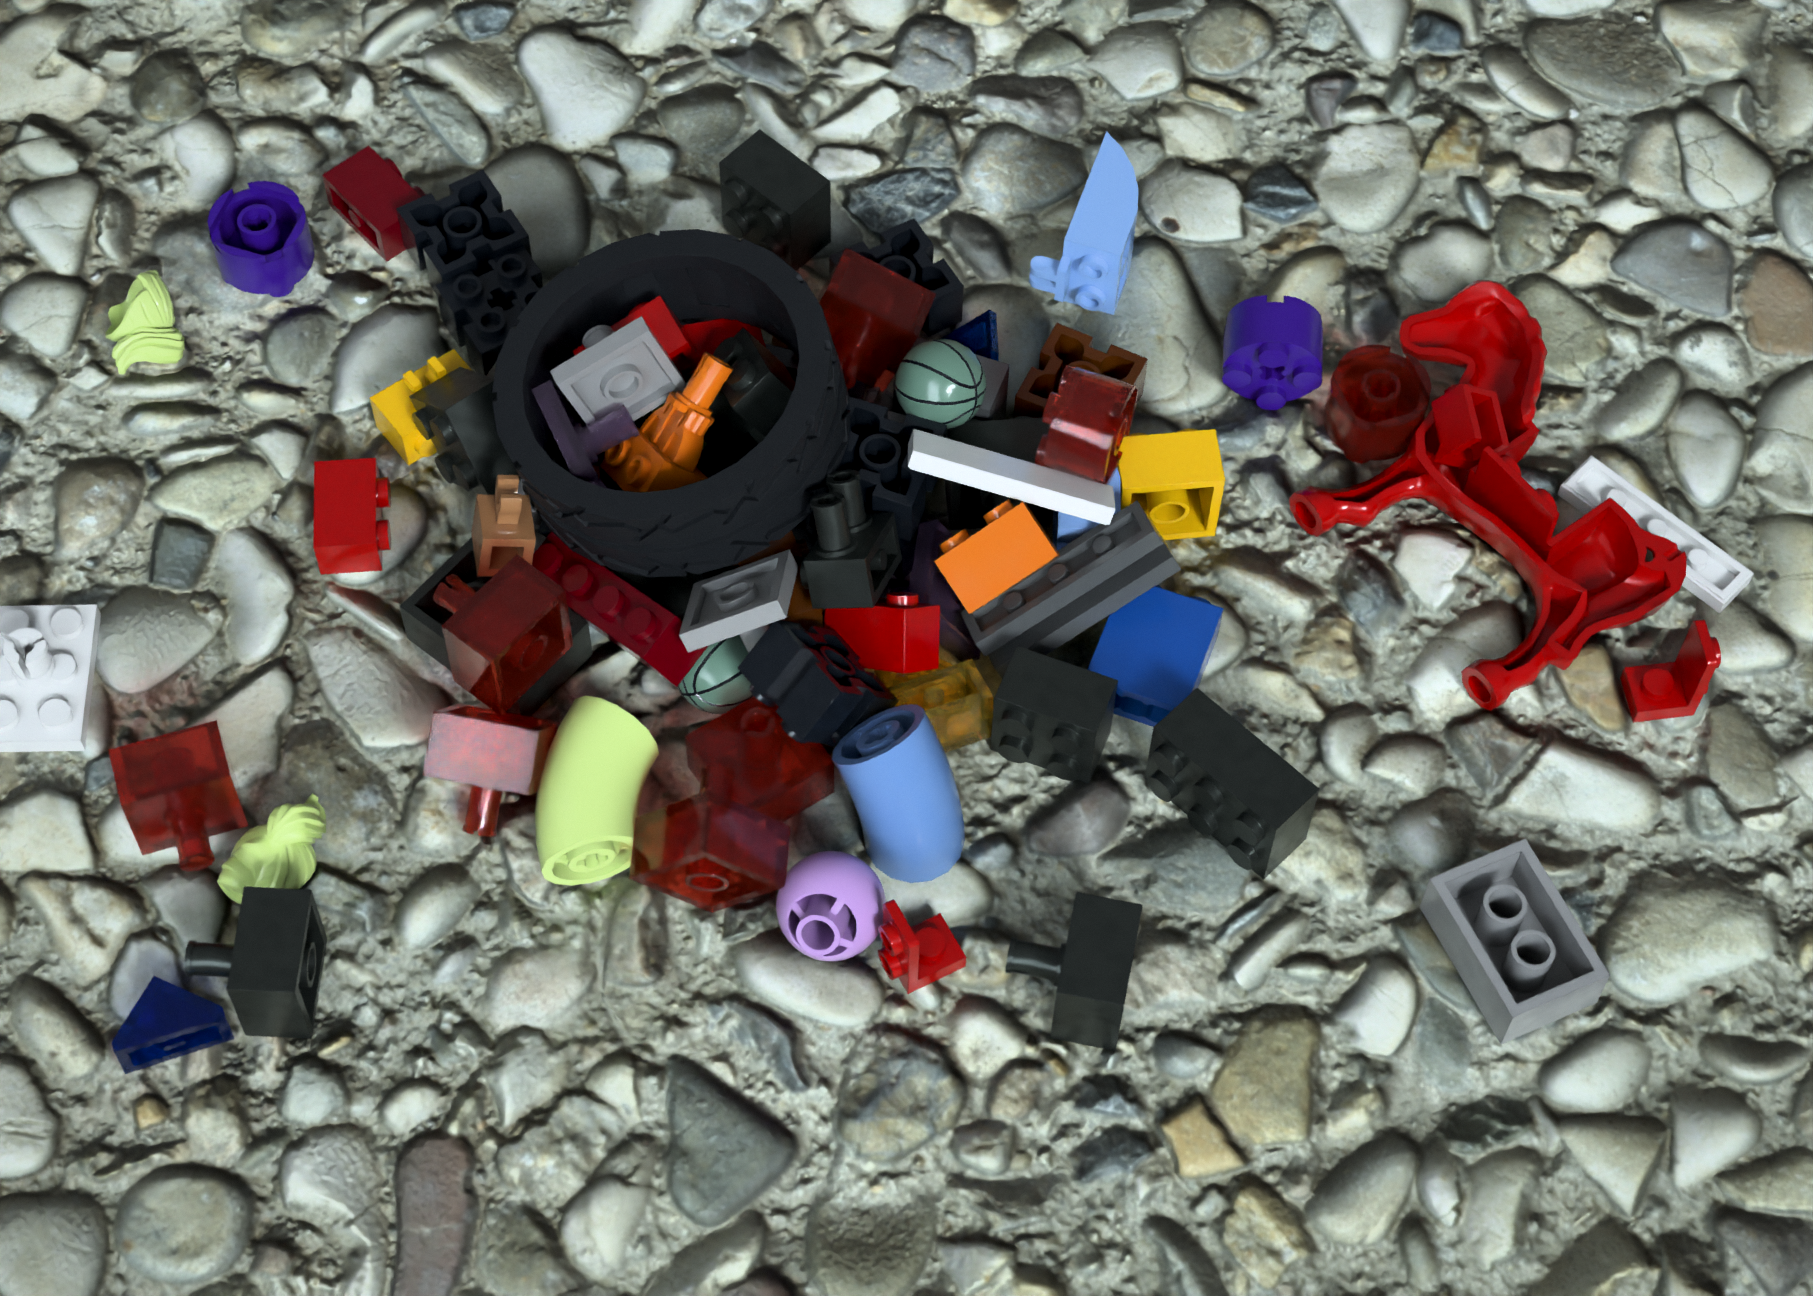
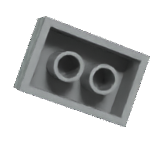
M1526 838L1429 879L1420 909L1500 1044L1597 1003L1610 974Z

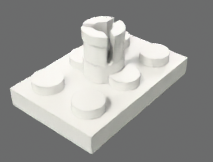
M97 604L0 606V752L85 751L101 613Z

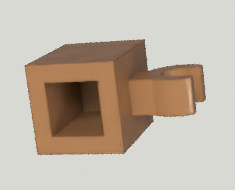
M497 475L495 495L477 494L471 534L477 576L530 577L536 536L529 495L518 494L519 475Z

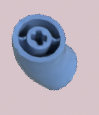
M904 704L880 712L854 727L839 741L833 750L832 761L839 771L857 810L863 829L866 853L877 869L890 878L908 883L932 881L947 873L961 856L965 842V826L954 774L926 712L917 704Z

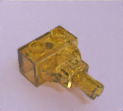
M939 659V669L905 674L874 670L875 675L899 700L894 707L904 704H917L924 709L945 753L991 737L993 695L972 659L955 665Z

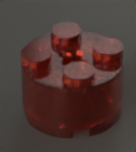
M1373 344L1349 351L1339 361L1331 377L1323 412L1324 426L1329 437L1344 451L1347 459L1355 463H1366L1369 460H1389L1406 453L1413 434L1426 416L1432 388L1426 369L1415 357L1406 353L1404 358L1390 352V346Z
M1067 365L1060 380L1058 394L1051 392L1045 405L1042 422L1049 424L1050 429L1048 435L1044 434L1041 438L1036 452L1035 464L1095 483L1099 482L1108 485L1115 474L1123 454L1119 449L1124 435L1129 436L1138 398L1136 386L1122 380Z

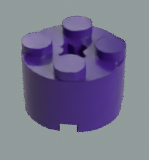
M270 181L248 183L249 189L235 194L233 189L225 192L211 207L207 221L210 239L222 279L235 288L248 293L269 294L273 297H283L290 294L294 289V285L310 270L315 255L307 215L304 207L299 202L298 196L290 188Z
M1267 295L1248 298L1235 305L1228 312L1224 328L1222 380L1226 386L1245 398L1255 400L1257 406L1264 410L1281 409L1285 406L1286 401L1301 398L1321 386L1323 375V328L1321 315L1312 305L1299 298L1284 296V303L1267 302Z

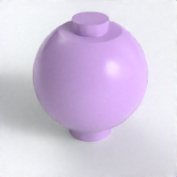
M840 851L818 852L796 863L782 880L776 900L777 919L786 939L804 955L821 961L845 960L864 951L878 936V926L883 924V904L886 903V897L878 876L861 859Z

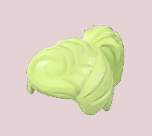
M149 270L137 275L128 290L126 300L111 306L108 311L111 326L106 331L105 337L117 342L111 356L115 359L119 374H125L129 366L136 362L147 361L159 364H176L183 357L185 338L182 336L181 331L173 327L175 315L170 292L162 278L158 275L159 272L157 270Z
M312 793L304 804L293 805L286 803L274 808L266 824L249 829L237 841L230 858L221 866L222 872L217 880L222 891L232 901L241 904L244 886L300 889L311 878L317 864L315 851L311 844L315 843V839L322 838L323 833H326V814L324 808L318 802L319 797Z

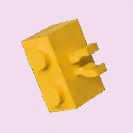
M455 349L439 358L433 356L426 360L427 364L414 372L409 370L402 374L403 378L370 397L376 427L408 466L422 457H429L437 453L432 440H426L413 421L412 414L416 412V409L409 396L459 367L473 371Z

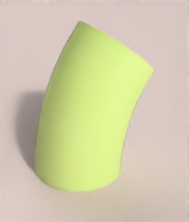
M582 696L574 700L556 731L545 757L538 783L535 809L536 845L541 872L546 880L554 884L579 885L612 877L635 863L643 851L639 832L640 799L650 768L659 755L657 742L649 730L633 715L618 705L602 698Z

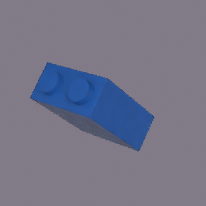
M1157 585L1110 614L1087 670L1118 680L1113 714L1154 727L1198 688L1219 634L1223 608L1212 605L1204 598L1197 596L1187 597L1165 590Z

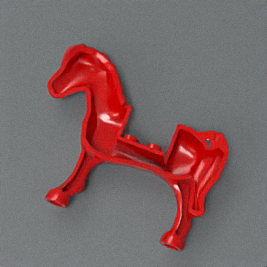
M1477 280L1449 299L1446 306L1411 315L1405 319L1400 327L1399 341L1402 351L1406 356L1418 361L1447 363L1464 368L1466 370L1458 383H1471L1475 387L1497 392L1510 446L1498 453L1490 446H1487L1482 451L1479 463L1469 470L1435 463L1434 460L1440 444L1432 409L1413 434L1406 453L1378 475L1362 483L1341 489L1308 486L1294 492L1289 497L1290 510L1297 523L1308 534L1319 537L1330 531L1337 523H1346L1364 528L1371 524L1379 513L1402 500L1413 498L1425 499L1486 541L1517 570L1528 584L1535 599L1536 612L1532 629L1524 641L1504 657L1478 659L1461 671L1462 683L1469 696L1480 707L1491 711L1504 704L1511 692L1532 685L1538 674L1549 664L1566 670L1578 657L1582 646L1592 635L1602 630L1626 627L1657 613L1680 590L1686 576L1687 556L1685 551L1681 552L1678 549L1676 543L1640 528L1627 511L1611 497L1552 537L1560 515L1557 511L1556 502L1546 490L1542 488L1535 490L1521 477V470L1517 464L1532 446L1540 431L1532 422V419L1537 411L1535 404L1541 391V383L1545 372L1544 362L1548 353L1542 340V328L1538 320L1530 316L1522 301L1516 298L1501 283L1491 280ZM1647 549L1653 554V559L1649 562H1645Z

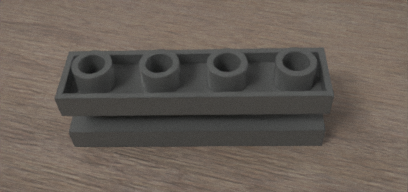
M1138 500L1113 515L1110 525L1099 524L1059 549L1060 555L975 612L969 614L966 609L960 612L975 644L984 656H989L994 669L1002 679L1016 646L1047 655L1181 570L1164 538Z

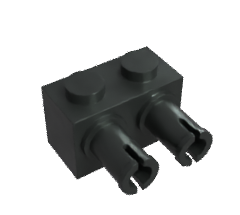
M853 469L835 471L826 478L829 493L820 494L810 502L818 537L807 556L802 559L800 567L801 583L805 589H809L812 609L874 608L902 560L894 512H865L860 486V473Z

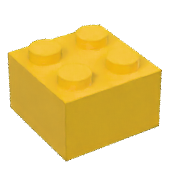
M1188 428L1173 433L1149 435L1145 433H1132L1125 437H1114L1112 452L1121 480V510L1138 500L1164 540L1215 536L1225 485L1216 429L1196 430Z

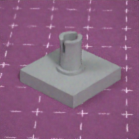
M642 316L615 332L607 325H598L591 328L585 333L582 340L586 349L550 370L559 389L599 442L664 404L670 392H676L677 390L683 392L687 385L682 374Z
M790 549L694 583L679 632V636L688 653L737 635L740 636L749 653L768 630L771 623L787 617L798 571V565Z

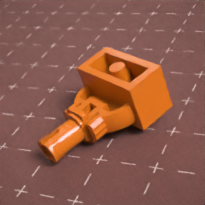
M705 352L683 392L679 390L670 392L664 406L655 410L640 428L629 424L610 440L600 467L623 491L639 493L676 489L707 479L708 477L696 465L701 456L704 435L715 421L711 416L713 411L710 409V406L732 373L733 368L718 357Z
M1008 499L983 516L988 524L986 527L972 536L969 535L966 529H963L939 545L944 555L934 562L969 614L975 612L1060 555L1026 502H1021L1014 507L1010 499Z

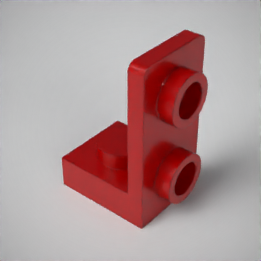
M1704 619L1692 621L1675 662L1624 667L1620 680L1633 723L1693 716L1703 695L1708 691L1709 682L1715 669L1721 663V651L1718 640L1715 637H1710Z
M894 899L883 904V924L878 926L882 940V949L878 950V956L888 977L891 980L899 978L907 994L966 967V956L941 913L910 927Z

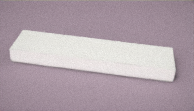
M917 429L912 431L908 443L909 469L1103 525H1110L1116 509L1113 486Z
M1592 455L1559 488L1557 495L1583 514H1587L1611 497L1627 511L1640 528L1676 543L1678 549L1681 552L1685 551L1687 556L1686 576L1681 586L1718 613H1721L1752 579L1754 572ZM1647 549L1645 559L1651 561L1653 554Z

